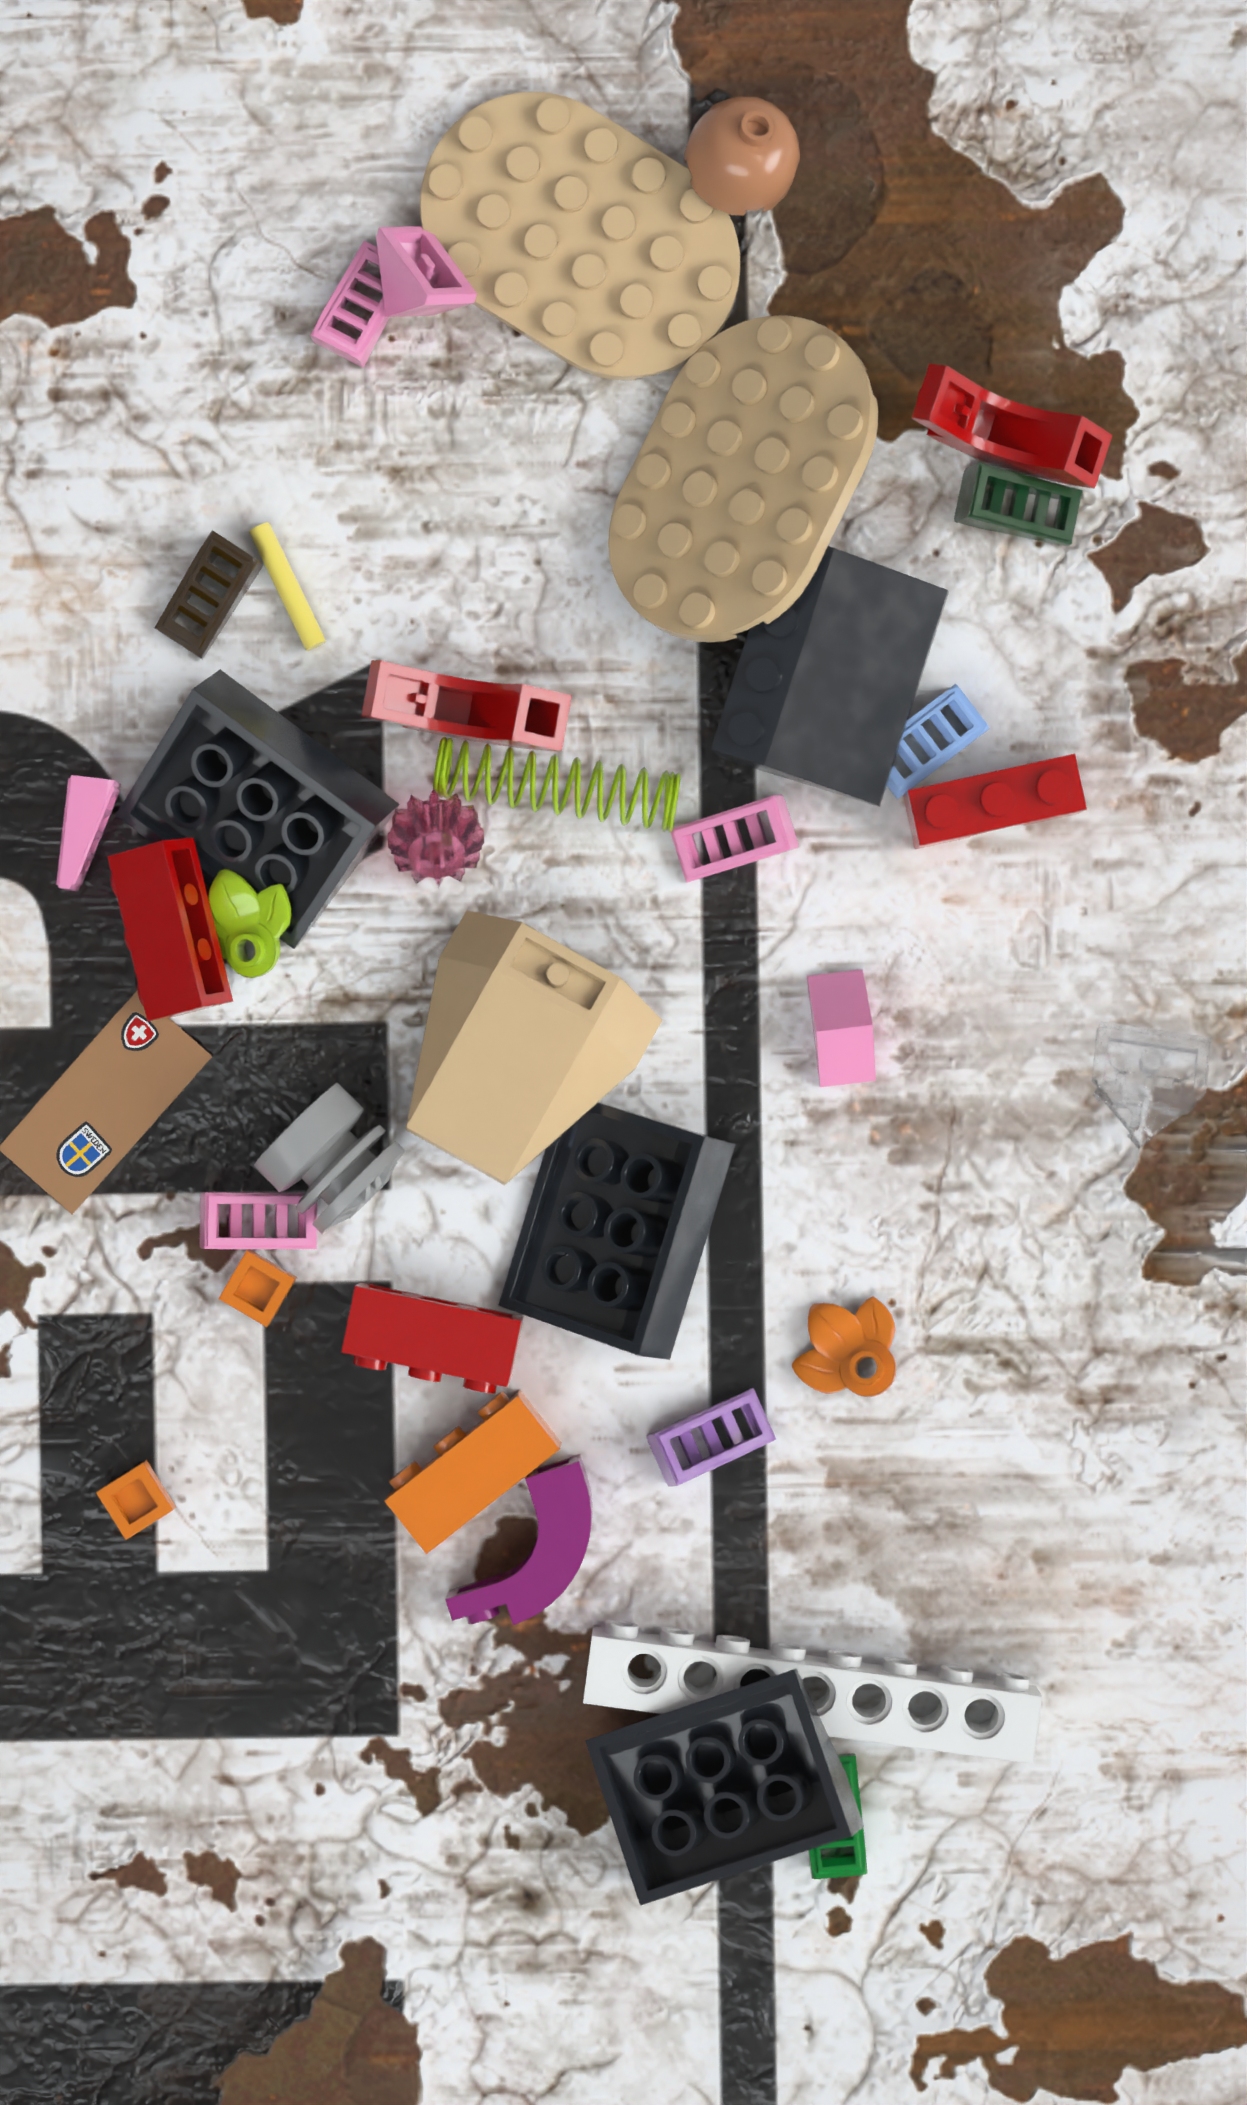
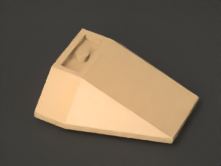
M467 910L438 960L405 1130L499 1183L506 1185L636 1069L662 1019L622 978L523 922Z

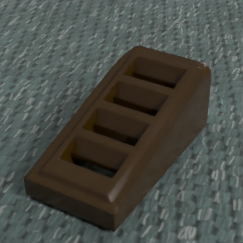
M212 530L196 554L154 628L203 660L263 565L255 557ZM217 556H220L239 569L235 578L212 565ZM205 574L228 589L223 598L200 584ZM192 594H195L216 608L211 618L187 603ZM180 613H183L205 628L200 638L175 622Z

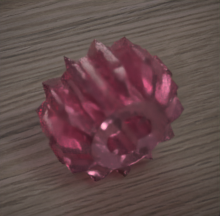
M434 788L428 800L422 801L411 795L407 802V809H395V814L392 817V827H390V832H388V848L391 849V854L394 855V863L398 868V872L411 871V877H413L415 884L426 877L433 878L438 888L444 877L450 876L461 882L465 874V868H477L478 861L480 860V850H482V845H484V829L481 828V823L478 822V813L475 811L474 805L462 806L457 792L446 800H442Z

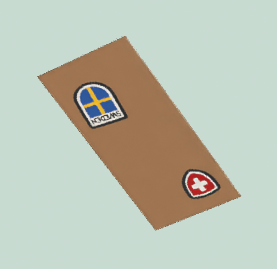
M136 991L2 1142L0 1151L73 1215L213 1056L170 1018L147 1022L144 1006L141 1004Z

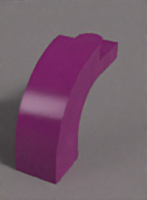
M580 1454L536 1468L525 1477L538 1520V1537L533 1549L520 1564L509 1571L449 1590L445 1601L452 1621L466 1617L468 1624L479 1623L499 1615L498 1606L506 1604L512 1624L515 1625L543 1611L569 1586L585 1557L592 1524L593 1504L591 1488Z

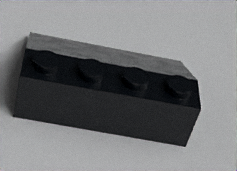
M828 546L812 579L798 599L768 625L763 621L749 629L711 750L721 759L880 807L949 591Z
M220 669L192 689L116 813V816L152 843L162 840L194 838L203 879L210 887L217 874L223 869H229L244 878L257 894L270 886L282 884L289 898L291 920L289 926L279 939L295 949L373 846L400 804Z
M598 1102L545 1149L498 1306L637 1356L670 1360L735 1144Z
M797 1668L585 1740L640 1906L851 1837L864 1827L846 1772Z

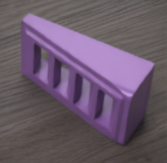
M754 1388L646 1435L653 1455L669 1487L681 1485L776 1440ZM739 1407L753 1437L744 1440L732 1414V1411ZM718 1417L732 1445L726 1449L723 1448L711 1421ZM696 1427H699L710 1453V1456L704 1459L690 1431ZM674 1437H678L689 1462V1465L681 1468L669 1441Z

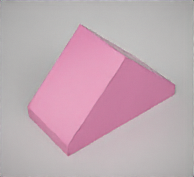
M422 226L379 227L376 240L385 317L434 316L475 302L476 291L434 234L423 230Z
M863 969L807 976L820 1087L876 1081L873 1023Z

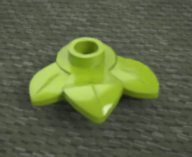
M223 869L213 880L208 896L222 957L227 959L235 972L244 977L254 978L266 975L275 967L281 950L279 937L290 924L291 906L287 893L282 884H277L257 894L244 878L229 869ZM247 940H250L255 946L256 952L252 960L248 958L245 951Z

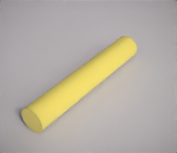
M267 522L254 527L249 531L250 536L305 650L309 651L321 646L326 640L270 523Z

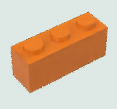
M521 1390L511 1398H508L504 1391L500 1392L477 1411L483 1420L464 1433L461 1427L457 1426L433 1446L438 1455L421 1468L414 1460L388 1481L394 1490L386 1497V1504L426 1554L560 1450L562 1442Z

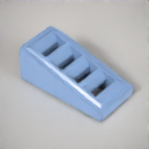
M954 684L907 721L897 753L913 774L904 779L893 765L887 787L896 799H899L907 790H911L990 729L957 684ZM947 705H949L968 730L961 737L940 711ZM928 719L931 720L949 744L942 751L922 726ZM910 733L931 759L924 765H922L903 740Z

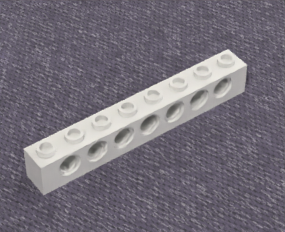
M606 1620L604 1628L593 1626L583 1699L584 1704L664 1714L742 1687L740 1684L741 1678L749 1670L762 1669L772 1677L797 1668L802 1680L806 1677L816 1676L823 1679L828 1685L825 1695L819 1700L812 1702L829 1737L1030 1764L1034 1762L1042 1695L1037 1686L1029 1685V1678L1023 1675L998 1672L996 1673L995 1680L973 1677L974 1671L972 1669L955 1665H940L939 1673L917 1670V1662L895 1657L884 1658L883 1665L861 1662L862 1655L844 1650H829L828 1657L805 1655L806 1648L803 1646L783 1642L773 1643L772 1650L749 1647V1639L732 1635H718L716 1643L694 1640V1632L671 1627L661 1628L660 1635L638 1632L639 1625L620 1620ZM639 1654H650L659 1661L661 1668L652 1678H638L632 1674L628 1666L632 1658ZM704 1661L711 1664L717 1673L710 1684L695 1686L685 1678V1670L694 1662ZM864 1684H874L883 1690V1697L880 1703L873 1708H860L852 1701L856 1689ZM928 1691L938 1696L937 1708L927 1716H917L908 1709L911 1698L919 1692ZM986 1699L994 1704V1712L991 1718L980 1724L971 1723L966 1720L965 1710L967 1706L974 1700Z

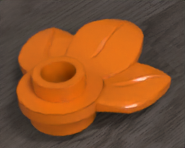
M873 1296L858 1308L855 1315L836 1304L817 1303L810 1307L808 1331L810 1340L815 1348L800 1355L792 1362L795 1374L805 1384L825 1394L836 1393L848 1388L859 1396L874 1397L887 1391L894 1382L897 1367L895 1358L889 1350L896 1331L892 1314L886 1306ZM865 1358H873L877 1364L876 1373L871 1378H861L858 1373L859 1363Z

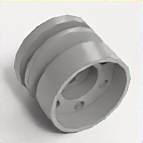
M338 1083L330 1087L310 1105L254 1164V1167L279 1192L290 1188L301 1179L310 1186L296 1207L301 1214L309 1210L320 1198L329 1205L312 1223L321 1234H324L330 1227L348 1218H352L389 1181L397 1161L405 1153V1150L396 1141L377 1158L369 1151L385 1133V1130L380 1125L370 1129L358 1139L350 1132L358 1121L363 1108Z

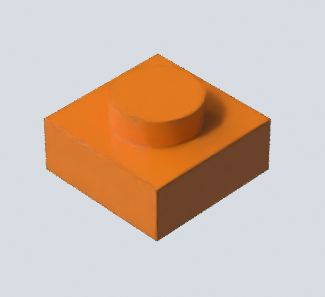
M248 1249L218 1299L263 1326L268 1327L297 1277Z
M147 1460L96 1492L125 1540L176 1508Z

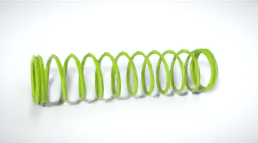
M443 737L440 740L433 780V795L435 797L439 795L441 798L444 797L446 799L452 795L463 764V795L465 800L470 802L477 793L485 767V796L487 803L493 805L498 799L507 771L508 803L514 809L521 800L530 771V805L532 810L537 812L541 808L552 775V805L554 813L558 816L565 808L575 775L576 816L578 819L584 817L597 779V815L600 822H604L611 810L620 779L619 812L622 825H627L631 819L642 783V823L644 828L648 829L653 823L665 784V803L661 829L663 832L666 830L669 833L673 831L681 780L679 772L676 775L674 772L669 774L667 770L663 772L648 818V771L643 767L638 774L625 817L626 771L623 764H620L616 770L603 813V763L600 760L596 762L582 809H580L581 761L576 757L572 762L563 797L558 808V756L556 754H553L550 758L542 790L536 804V753L533 750L529 752L516 798L513 800L514 752L509 747L506 751L496 789L491 799V746L489 743L484 747L476 779L469 795V743L467 740L462 743L450 787L446 791L452 762L453 740L451 737L448 739Z

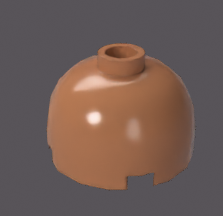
M737 96L715 103L695 124L684 151V162L686 164L688 160V168L692 174L690 183L695 192L711 207L730 215L744 216L747 210L756 211L764 208L763 213L773 209L789 191L800 160L798 136L788 117L774 104L758 97Z

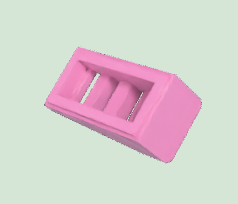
M363 241L310 335L314 343L364 368L389 317H385L383 297L378 303L354 290L359 281L383 294L381 279L364 271L368 262L379 266L378 248L366 241ZM348 301L372 312L373 314L369 321L346 311L344 308ZM338 320L361 331L362 333L358 340L334 329Z
M71 775V778H68L56 882L58 888L79 891L120 793L121 783L115 780Z
M782 794L773 795L675 827L671 831L686 883L799 848L789 811ZM766 811L776 840L775 843L769 845L759 813ZM743 818L746 820L754 845V849L747 852L737 820ZM723 825L732 853L731 857L725 859L715 827ZM702 832L711 861L710 864L703 866L692 835Z
M201 1192L200 1248L317 1249V1229L312 1225L317 1219V1202L304 1214L298 1211V1238H288V1204H298L304 1193ZM219 1204H229V1237H219ZM242 1204H252V1237H242ZM265 1204H275V1237H265Z

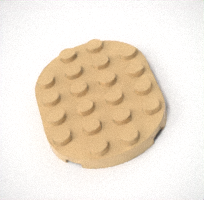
M519 92L494 98L467 112L456 121L439 141L429 159L421 186L420 215L422 228L436 236L476 291L477 296L473 304L581 371L606 379L632 381L636 380V378L654 376L667 371L670 373L681 368L706 342L720 333L730 316L739 286L740 250L736 231L729 214L711 207L695 192L690 183L692 174L687 167L579 101L566 96L545 92Z
M781 315L751 319L726 329L706 342L689 358L676 376L619 492L611 516L608 540L612 572L623 596L642 617L660 630L672 636L695 642H721L736 639L737 633L748 630L763 621L768 625L778 618L798 599L812 579L868 464L875 444L878 427L877 399L873 395L870 380L866 373L867 369L856 353L835 332L819 323L801 317Z

